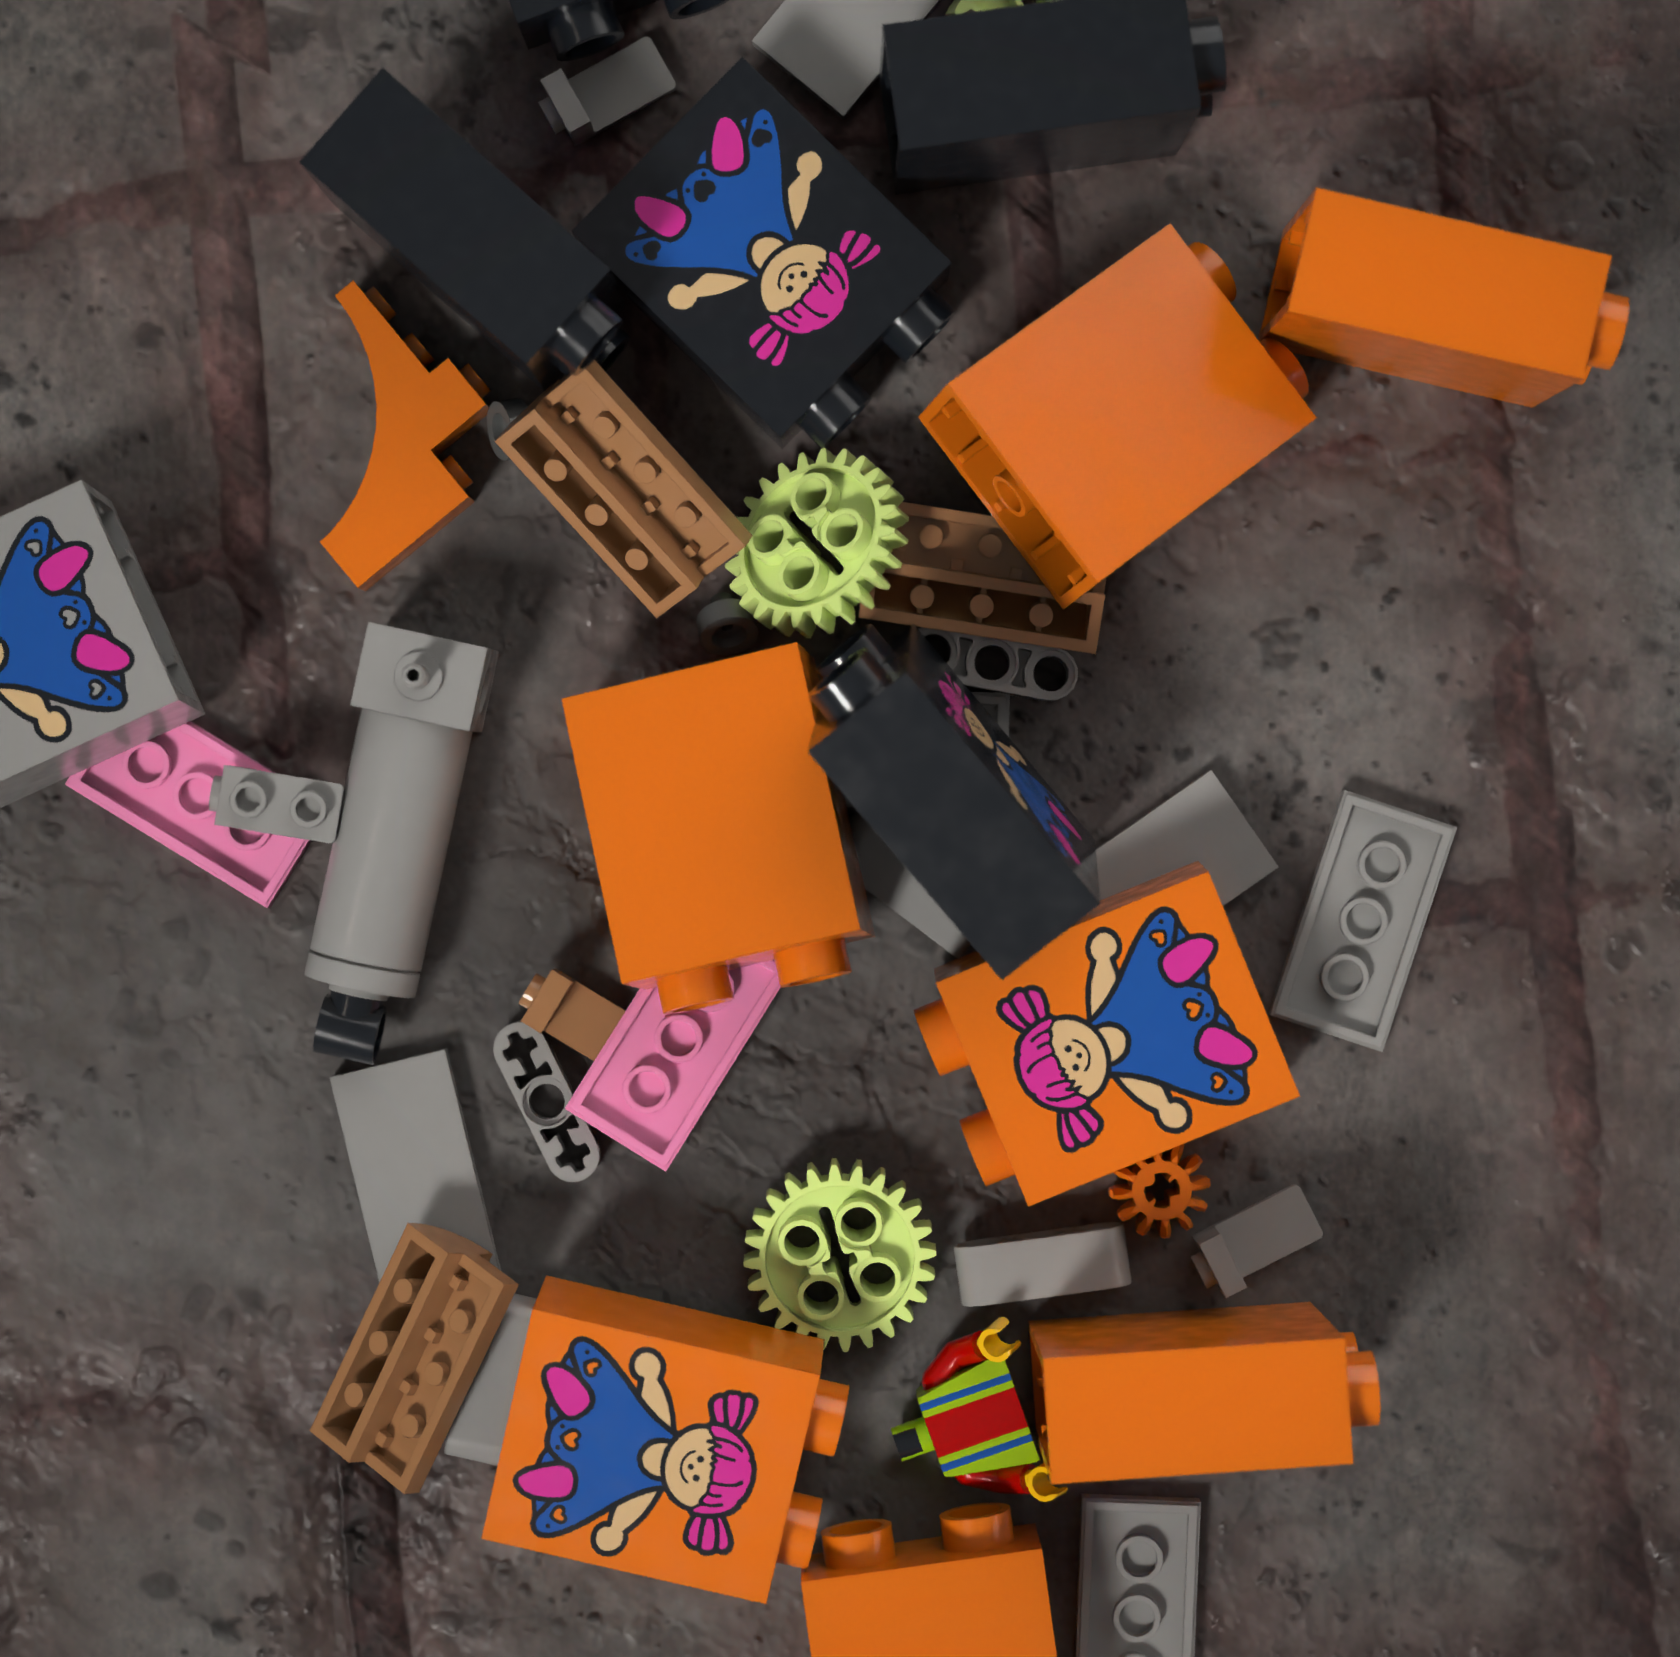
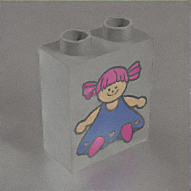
M82 479L0 516V808L205 715L112 501Z

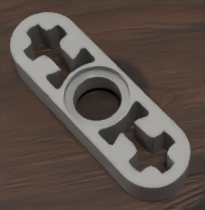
M521 1021L508 1024L495 1038L493 1046L495 1060L552 1173L559 1179L567 1182L582 1181L596 1170L600 1162V1143L591 1125L575 1116L579 1126L569 1127L567 1131L575 1145L586 1143L590 1152L583 1158L585 1167L577 1170L572 1163L564 1165L560 1163L558 1156L565 1150L564 1143L559 1133L554 1135L551 1140H548L543 1129L555 1128L564 1123L570 1115H573L564 1108L573 1096L574 1090L545 1032L539 1033ZM517 1031L523 1039L533 1036L536 1040L537 1047L530 1052L536 1069L546 1061L552 1070V1073L534 1077L525 1087H521L516 1077L528 1073L520 1057L509 1059L505 1049L512 1045L510 1034ZM552 1084L561 1090L564 1095L565 1104L559 1115L552 1118H544L534 1112L530 1099L533 1090L539 1085Z

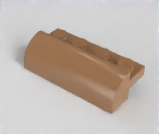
M595 360L579 375L574 376L570 373L561 381L558 379L524 409L494 441L656 619L697 589L705 576L746 547L753 536Z
M902 502L898 506L909 517L907 523L897 528L908 539V544L893 549L892 555L903 564L901 568L885 569L882 576L888 580L891 587L889 590L874 587L870 595L873 598L875 607L869 609L860 603L858 618L910 626L914 624L916 627L1096 654L1105 601L1106 578L1063 610L992 515Z
M407 1223L310 1429V1432L348 1463L365 1462L403 1494L420 1492L519 1286L517 1282L489 1262L493 1254L485 1248L451 1231L421 1223Z

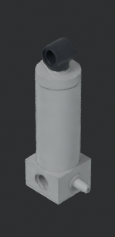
M368 622L350 703L351 706L360 707L361 711L344 786L345 791L337 837L331 846L310 943L311 950H309L304 971L305 976L328 983L331 993L325 996L320 1009L313 1043V1051L315 1053L374 1065L386 1022L387 1008L383 1006L384 1001H387L388 996L400 998L416 997L420 978L419 972H421L472 733L482 732L499 651Z

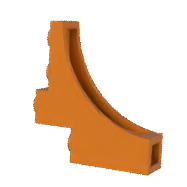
M353 280L339 291L335 297L350 316L361 337L369 359L376 397V429L368 467L355 498L340 521L319 542L356 587L366 592L475 502L465 490L474 483L452 455L443 461L440 460L438 455L487 416L489 407L482 398L491 390L468 363L458 370L450 359L447 358L433 371L429 372L426 367L434 361V358L412 332L402 339L388 321L397 314L374 286L364 293Z

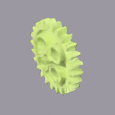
M824 448L820 450L816 463L804 452L800 453L797 469L794 471L790 470L783 463L778 464L779 480L774 484L763 477L759 480L764 494L760 499L746 496L743 501L752 511L748 517H737L753 536L746 547L736 553L738 556L725 564V568L736 576L729 586L731 590L742 597L739 602L740 606L770 630L775 627L788 637L797 630L804 637L811 638L816 625L828 634L834 633L837 616H841L851 625L855 623L854 606L861 603L869 609L875 607L870 592L874 587L889 590L891 585L882 576L885 569L901 568L903 564L892 555V550L908 544V539L897 530V528L909 521V517L898 508L904 498L892 487L894 481L863 455L857 459L847 449H842L836 457L828 449ZM794 511L799 519L812 529L811 531L815 538L843 565L844 570L840 575L830 563L820 556L819 549L789 519L791 512Z
M837 1158L831 1159L829 1174L822 1176L812 1162L807 1163V1181L802 1183L793 1174L788 1172L785 1174L784 1180L787 1190L785 1195L772 1188L766 1191V1199L773 1210L755 1207L752 1219L763 1229L746 1230L745 1243L760 1249L744 1254V1267L760 1270L748 1279L749 1291H767L760 1298L758 1309L760 1312H765L777 1307L779 1311L775 1318L774 1328L781 1329L790 1322L796 1324L795 1333L808 1335L811 1331L817 1333V1338L825 1339L823 1350L827 1346L830 1336L838 1337L843 1352L849 1351L851 1336L856 1335L860 1336L867 1348L873 1347V1330L878 1327L888 1337H894L895 1326L892 1318L895 1315L910 1323L914 1320L913 1310L907 1301L912 1300L925 1303L927 1300V1291L917 1281H931L935 1278L934 1267L922 1262V1260L937 1256L936 1244L920 1240L932 1232L931 1220L913 1221L922 1210L921 1200L917 1198L902 1203L901 1200L906 1191V1183L901 1180L887 1189L884 1186L885 1168L880 1167L868 1179L863 1177L862 1160L858 1159L852 1166L850 1174L841 1172ZM822 1207L830 1209L835 1222L840 1247L844 1254H849V1273L861 1298L858 1303L850 1301L839 1261L836 1257H830L831 1237L819 1212ZM862 1207L873 1213L875 1221L865 1229L856 1230L846 1225L842 1217L848 1210ZM796 1226H807L817 1233L819 1239L809 1247L800 1248L791 1244L786 1234ZM871 1263H883L894 1272L893 1276L882 1284L870 1283L861 1274L864 1268ZM815 1281H825L836 1288L837 1294L829 1301L818 1302L808 1297L805 1289Z

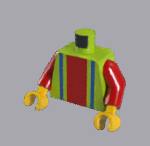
M999 1317L984 1331L980 1330L945 1344L922 1373V1386L916 1389L923 1417L892 1427L891 1432L901 1461L935 1450L944 1477L954 1476L962 1485L1000 1494H1032L1039 1501H1052L1066 1493L1068 1488L1065 1486L1058 1488L1049 1482L1044 1463L1037 1467L1031 1464L1040 1461L1005 1361L1021 1346V1342L1018 1340L1013 1344H1007L1000 1340L997 1333L1003 1330L1010 1322L1006 1317Z

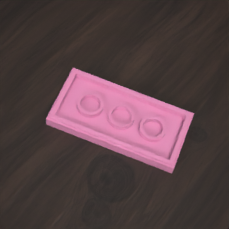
M192 721L70 776L65 783L66 786L266 908H271L312 841L214 825L216 812L209 811L210 792L214 776H222L224 765L275 772Z
M775 960L728 970L734 999L701 1009L663 1014L658 988L639 989L564 1109L666 1172L781 988Z

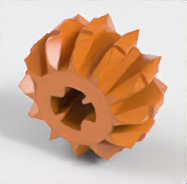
M1184 1144L1167 1150L1165 1156L1160 1153L1135 1163L1132 1169L1125 1167L1113 1172L1118 1177L1127 1180V1184H1117L1109 1187V1196L1112 1199L1118 1200L1131 1198L1120 1206L1116 1214L1121 1221H1126L1140 1212L1135 1224V1231L1142 1236L1146 1235L1150 1230L1154 1219L1157 1220V1230L1163 1239L1170 1238L1171 1236L1170 1219L1176 1218L1180 1226L1188 1231L1193 1227V1223L1183 1212L1187 1206L1200 1212H1205L1208 1204L1200 1197L1192 1195V1191L1209 1188L1211 1186L1210 1179L1204 1175L1189 1176L1200 1167L1203 1161L1198 1154L1194 1153L1179 1162ZM1163 1173L1162 1175L1168 1182L1174 1180V1188L1164 1191V1200L1156 1201L1150 1192L1144 1193L1145 1186L1153 1185L1155 1181L1154 1174Z

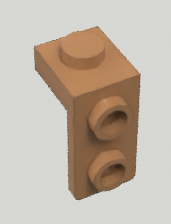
M556 968L551 970L547 978L536 973L518 1003L528 1009L521 1022L539 1033L545 1031L595 1061L626 1011Z

